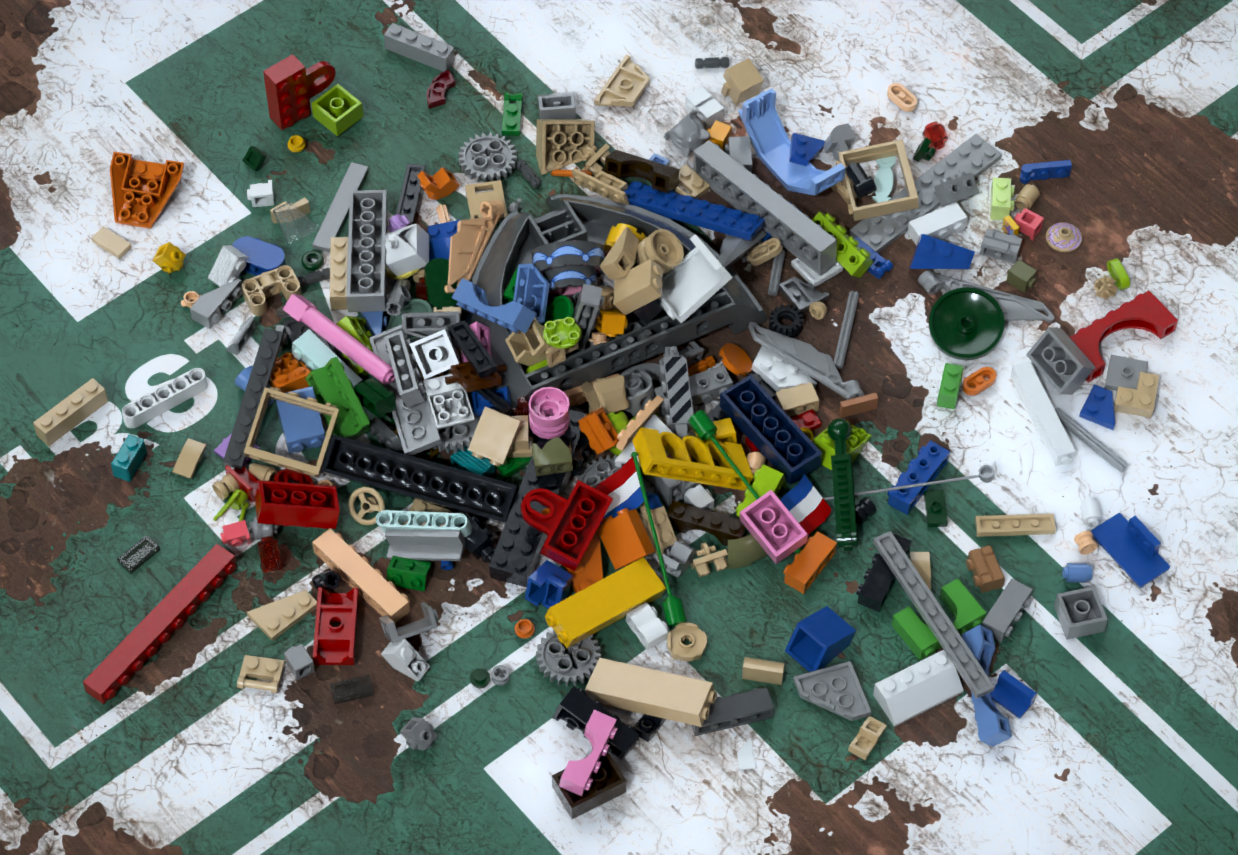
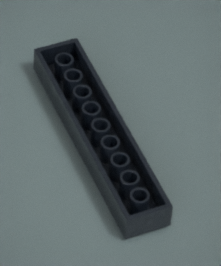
M574 410L569 412L570 424L568 430L559 437L568 448L571 442L572 455L584 435L579 428L578 420L586 415V413ZM539 437L537 445L542 449L551 439ZM533 456L531 457L489 565L490 577L492 579L527 588L528 578L535 571L541 555L540 551L548 535L525 522L520 511L522 500L529 491L537 488L550 490L563 497L571 476L570 472L536 476ZM536 501L530 503L531 508L539 513L543 509L548 508Z
M334 434L332 435L322 467V472L329 476L411 499L421 500L461 513L466 511L469 515L474 514L476 517L504 525L519 490L517 485Z

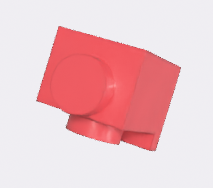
M1024 208L1021 213H1017L1014 221L1020 227L1019 231L1029 236L1032 241L1042 229L1044 217L1027 208Z
M245 520L222 526L224 533H220L223 545L227 544L228 546L236 547L242 545L245 541L251 544Z

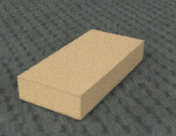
M104 226L91 238L93 243L118 259L132 248L131 243Z

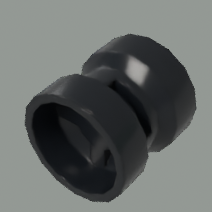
M864 497L859 501L858 505H855L857 523L862 524L868 516L871 517L877 511L873 502L867 497Z

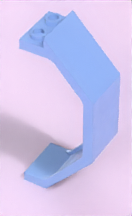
M773 88L761 92L752 99L746 100L742 105V109L738 110L758 158L788 191L817 195L844 180L845 167L842 163L824 171L816 169L811 163L803 166L789 162L791 141L776 111V92Z

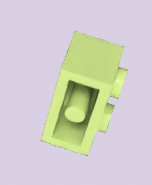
M993 177L990 220H1003L1004 217L1010 214V211L1014 210V200H1011V197L1014 196V186H1011L1010 178Z

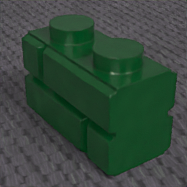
M369 378L364 383L361 382L354 386V392L360 398L361 405L378 418L386 415V412L390 413L396 409L395 393L392 390L388 391L381 382L378 383L373 378Z

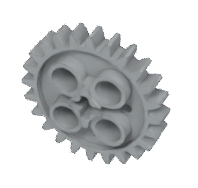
M491 132L488 136L482 133V137L476 134L475 139L469 138V143L464 142V147H460L459 165H461V171H465L466 176L470 174L471 180L477 177V182L481 179H484V182H487L489 179L494 181L495 178L501 180V176L507 178V173L512 174V169L516 168L517 151L515 150V145H511V140L505 141V136L499 138L498 133L495 136H492Z
M474 415L475 420L438 429L442 444L433 447V449L439 448V452L446 449L447 453L450 450H454V453H456L457 449L464 451V447L467 446L469 448L480 417L476 418Z
M609 455L604 460L601 456L599 461L593 459L592 465L586 464L587 469H582V474L577 476L578 480L596 488L602 481L621 468L615 466L617 455L610 459Z
M554 630L553 634L547 632L546 638H541V644L537 645L538 651H536L539 671H544L545 678L550 676L551 683L557 679L558 685L563 681L566 687H568L569 682L576 686L578 680L583 684L584 677L590 679L591 673H593L599 658H601V647L598 646V640H593V635L578 642L576 645L564 648ZM585 658L586 660L580 661L578 659ZM566 666V667H568V668H567V669H562V668H560V667Z

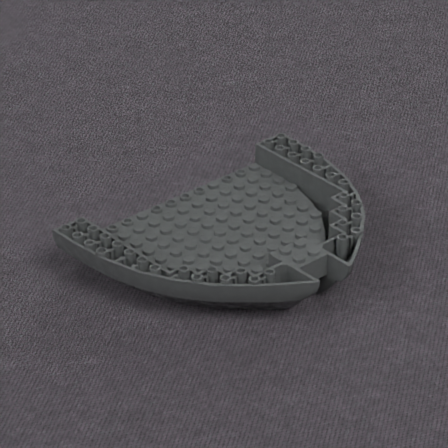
M553 195L547 197L545 202L551 211L550 213L533 219L529 213H518L517 210H514L504 218L488 242L470 282L485 290L490 306L504 305L502 304L503 295L518 264H533L531 252L539 246L573 240L592 241L604 245L613 225L616 227L617 224L623 223L637 228L636 232L640 235L643 233L646 237L658 229L669 230L680 240L684 251V258L696 247L690 240L695 234L666 217L638 206L588 196ZM698 236V238L718 259L720 255ZM729 266L726 270L733 278L683 323H680L677 318L673 320L664 309L647 325L634 312H631L625 317L627 318V323L637 322L642 328L630 330L632 332L628 334L624 332L623 336L617 334V337H611L613 340L590 347V342L587 341L583 351L574 350L565 354V361L551 368L547 365L525 374V371L530 366L517 363L505 341L508 337L509 329L484 319L477 314L475 315L468 310H462V321L465 320L468 325L479 322L490 327L492 360L497 366L503 364L507 366V372L498 373L502 378V385L492 387L493 391L506 386L510 390L511 409L506 414L509 416L528 415V419L530 397L541 388L554 387L561 391H566L581 386L587 381L589 383L593 382L598 378H603L665 351V347L679 346L726 325L729 326L734 335L749 329L748 325L751 321L758 325L766 322L767 316L753 294ZM548 296L547 304L553 299L552 297ZM596 328L592 330V332H599Z

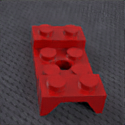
M318 587L313 645L314 665H354L356 621L359 604L358 588H353L348 593H330L326 589ZM334 621L341 622V625L338 627H332L330 624Z

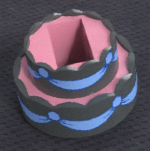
M576 240L554 242L539 246L531 252L532 263L550 283L548 296L552 298L561 295L571 298L576 292H581L583 284L597 287V278L605 274L599 267L605 259V246L597 242Z

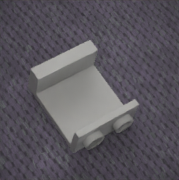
M422 602L420 605L425 618L398 628L395 627L394 621L387 615L382 616L379 620L384 636L394 643L438 627L436 621L439 620L436 610Z

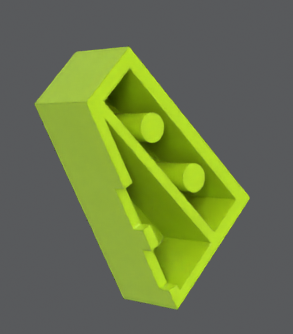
M345 316L336 323L373 352L369 340L372 336L371 332H366L364 327L366 323L365 318ZM343 354L350 362L351 369L358 376H367L369 374Z
M764 464L761 469L758 468L753 477L755 480L752 488L759 497H762L770 490L777 496L781 488L785 489L787 486L783 473ZM748 488L745 491L744 496L746 497L743 503L740 502L736 508V516L739 520L740 512L757 500Z

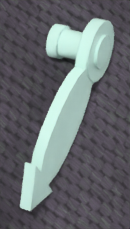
M895 156L876 160L879 167L874 179L877 191H875V196H872L876 203L892 200L889 196L893 188V172L891 169L896 164Z

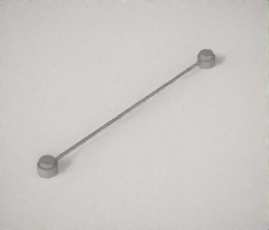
M983 465L979 468V475L872 490L854 494L855 496L973 478H980L981 481L989 483L994 479L995 472L992 466ZM832 496V497H825V498H823V499H824V500H831V499H834V496Z

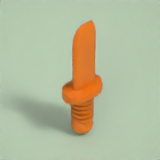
M558 169L551 172L553 176L574 178L571 170ZM584 170L582 171V172H584V173H586V174L592 176L591 171H584Z

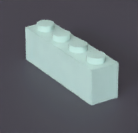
M310 329L292 343V354L296 359H301L310 371L324 367L331 358L338 357ZM338 357L344 366L347 378L352 382L354 390V386L361 383L362 379Z

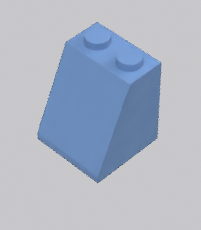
M312 386L291 391L299 394L300 398L307 399V397L316 399ZM276 400L278 418L289 453L301 452L305 449L318 448L323 445L325 433L318 412Z

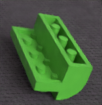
M338 357L331 358L324 367L312 370L305 379L309 387H313L318 403L323 405L331 403V405L337 406V409L340 411L334 435L354 440L370 430L369 417L364 412L360 398L356 396L352 382L347 378L344 366ZM323 414V416H324V418H325V420H326V422H327V424H328V426H329V423H330V420H331V417H332V416H328V415Z

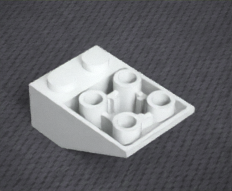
M452 374L423 380L437 429L475 420L467 392L459 383L449 385L445 383V377L453 376Z

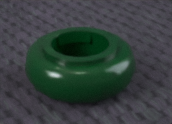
M308 251L302 256L301 263L306 270L315 271L323 266L324 257L318 251ZM310 259H316V260H317V261L314 262V263L308 262Z

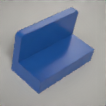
M1005 670L1000 673L994 691L990 692L992 700L1018 718H1021L1034 704L1037 694Z

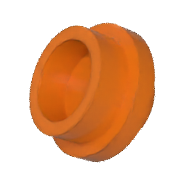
M521 619L516 623L515 633L518 637L525 639L534 634L535 627L530 620Z

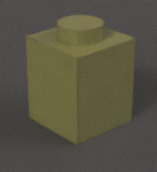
M1018 260L1008 270L1006 282L1025 293L1036 284L1037 270Z

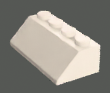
M942 650L875 683L873 696L895 727L963 693L964 690L956 667L946 652Z

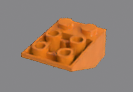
M292 352L285 353L276 359L269 385L273 388L281 389L283 393L307 388L309 385L305 378L311 371L301 360L296 359Z

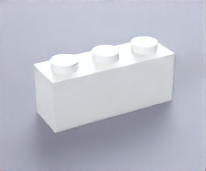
M954 202L909 221L907 233L916 245L920 234L937 239H945L949 235L956 232L959 233L966 228L967 216L957 202Z

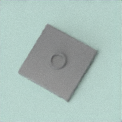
M1111 354L1104 388L1116 391L1118 386L1136 389L1140 372H1147L1148 362Z

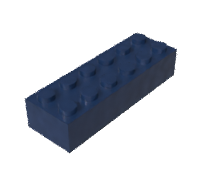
M751 375L720 393L719 406L775 469L784 474L786 481L790 485L801 479L804 474L807 475L821 466L822 452Z

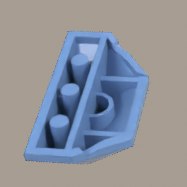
M518 264L513 301L537 313L535 317L541 325L545 321L550 283L534 264Z

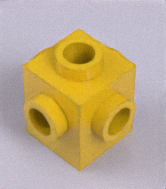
M168 242L159 246L152 261L161 267L163 271L170 274L174 271H179L183 267L186 254L177 246Z

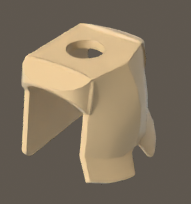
M622 375L612 378H598L593 383V386L588 381L581 386L590 406L589 413L600 407L603 408L606 414L625 410L629 407V402L626 399L625 380Z

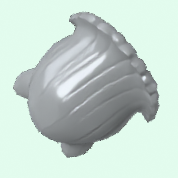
M697 110L691 111L664 135L665 140L667 141L670 138L673 144L686 157L689 156L690 152L704 144L706 139L710 137L709 132L704 129L701 121L695 116L698 113Z

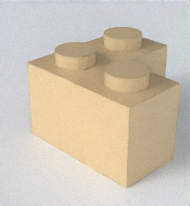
M1140 372L1136 389L1118 386L1115 395L1114 411L1151 418L1154 411L1159 375Z

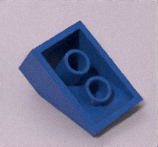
M461 220L428 226L429 261L435 258L449 260L451 236L457 233V224Z

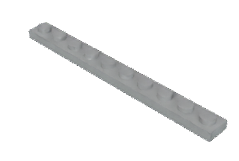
M889 531L874 538L873 544L975 698H980L994 691L995 686L892 532Z

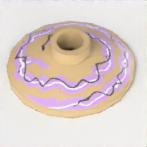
M1059 222L1048 228L1046 241L1056 251L1072 252L1080 247L1082 234L1076 226L1066 222Z

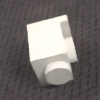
M268 180V183L252 184L250 189H247L248 200L252 201V207L274 205L272 180Z

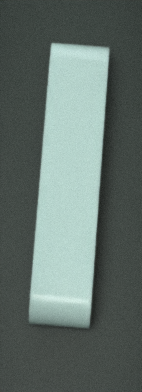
M383 510L376 515V523L384 533H386V529L460 530L463 537H467L473 530L468 518L461 513Z

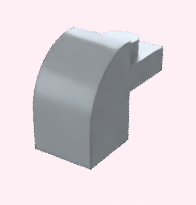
M849 123L836 126L824 142L825 153L832 152L836 161H839L838 152L848 151L856 139Z
M675 541L668 555L662 554L666 572L677 578L681 577L690 566V563H692L698 550L681 541Z

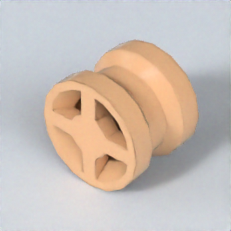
M1083 531L1074 537L1075 543L1079 546V553L1082 555L1090 554L1098 548L1096 541L1093 540L1094 536L1091 531Z

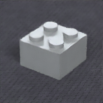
M1095 586L1056 595L1054 608L1066 640L1105 631L1108 619Z

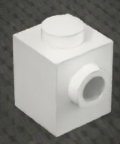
M700 484L696 487H691L684 494V504L708 511L714 510V499L710 491L704 489Z

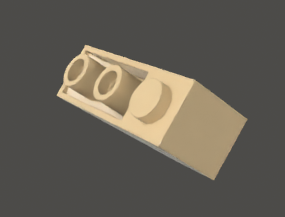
M628 227L621 233L599 266L610 280L626 277L634 265L639 240Z

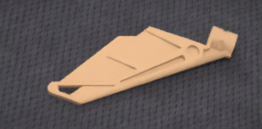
M483 201L480 205V213L483 218L466 219L458 222L457 233L451 236L448 284L444 288L446 293L455 292L456 289H453L451 285L457 280V286L462 278L468 281L471 280L492 233L504 213L502 201Z

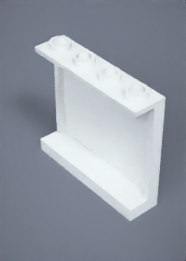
M696 234L690 238L696 247L683 258L678 266L662 277L663 287L662 296L659 297L661 299L660 305L673 320L677 318L680 323H683L733 278Z

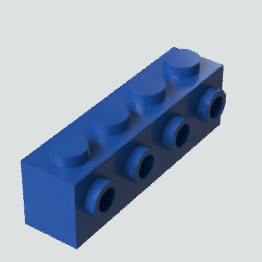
M930 440L926 446L923 445L921 447L918 457L911 460L908 470L901 473L898 483L895 486L892 485L891 488L933 482L948 463L950 451ZM930 485L888 491V504L908 515Z

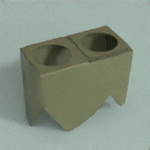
M555 437L548 441L542 449L537 444L532 445L531 451L536 476L573 471L571 442L568 448L559 437Z

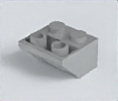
M573 92L537 94L539 119H576Z

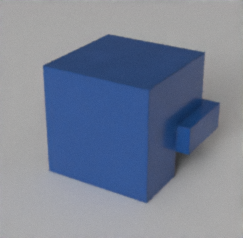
M546 560L529 576L525 599L537 607L542 603L544 607L549 609L569 597L573 575Z

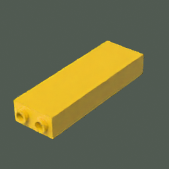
M643 557L553 605L548 609L544 617L548 626L552 627L556 632L558 640L566 648H569L626 617V613L660 598L666 587Z

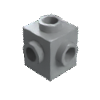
M412 717L400 731L407 740L406 744L413 750L428 749L437 737L433 731V726L428 721H425L424 718Z

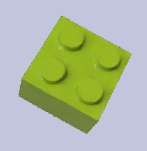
M339 84L311 103L313 117L336 136H339L364 117L362 102Z

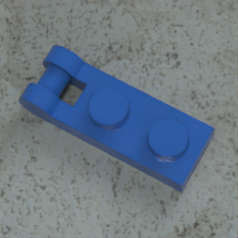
M1071 160L1024 164L1021 168L1020 182L1027 184L1030 180L1070 177Z
M855 237L859 242L858 246L861 249H866L871 254L870 258L874 262L868 268V271L872 275L880 279L886 271L889 272L893 269L891 261L885 260L859 237Z

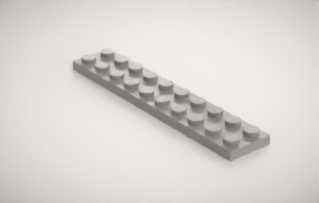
M977 134L973 135L914 180L919 208L863 219L850 229L849 235L854 238L856 236L859 237L874 251L880 253L908 231L909 221L931 213L941 206L934 187L941 184L940 180L950 177L951 180L955 179L954 175L965 172L966 175L973 173L976 179L998 162L1002 154ZM906 187L893 196L892 200L908 197Z

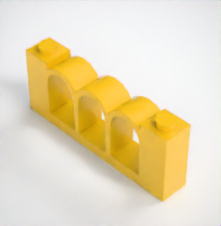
M643 427L639 429L632 440L644 475L744 491L747 488L712 440L704 443L694 436H685L681 439L670 432L659 433L658 430ZM718 441L750 484L753 474L742 445ZM665 450L672 455L673 459L667 458ZM689 454L695 458L697 463L691 462ZM712 458L719 463L720 467L714 465Z

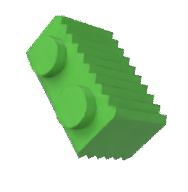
M945 364L937 406L949 409L956 408L964 369L962 366Z

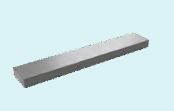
M351 162L312 244L313 249L330 253L331 237H338L349 214L350 191L360 190L369 171L368 166Z

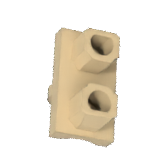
M605 144L597 153L595 152L597 150L596 146L592 148L585 146L582 150L584 154L582 159L584 161L589 160L582 171H591L594 176L602 171L603 167L597 162L600 160L605 165L606 156L611 154L608 151L610 146Z
M702 543L701 550L696 551L697 557L703 555V557L694 559L693 563H690L692 570L695 569L701 578L711 573L708 567L710 563H714L717 572L728 567L726 560L728 553L726 549L710 554L716 551L715 546L708 547L706 543Z

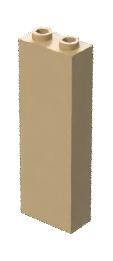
M599 658L585 688L587 696L593 701L600 702L602 705L702 727L704 720L708 719L711 703L715 702L717 696L716 691H714L713 682Z

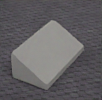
M253 316L242 324L227 346V352L235 355L240 353L256 329Z

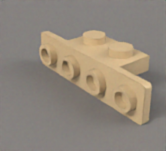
M575 168L571 170L574 177L573 180L578 186H583L591 192H596L614 202L629 205L626 193L624 192L628 189L627 182L603 171L592 177Z

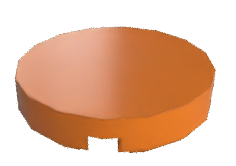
M726 343L720 349L719 356H722V362L729 371L736 375L742 374V376H746L752 371V361L743 349L732 343Z

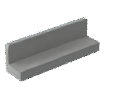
M386 529L385 537L390 544L387 553L389 560L393 556L414 560L461 561L466 542L460 530Z

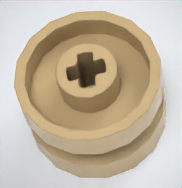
M665 229L655 230L648 237L640 241L636 252L638 265L652 259L662 267V276L678 266L684 256L680 240L675 234Z

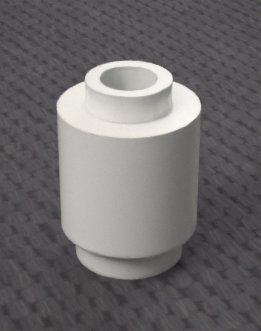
M1094 497L1084 498L1080 505L1083 523L1089 527H1097L1103 521L1100 504Z

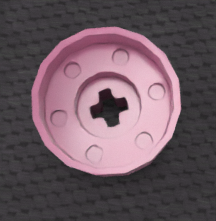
M544 387L531 395L529 400V425L535 435L540 438L553 439L562 436L568 430L570 424V404L565 392L554 387Z

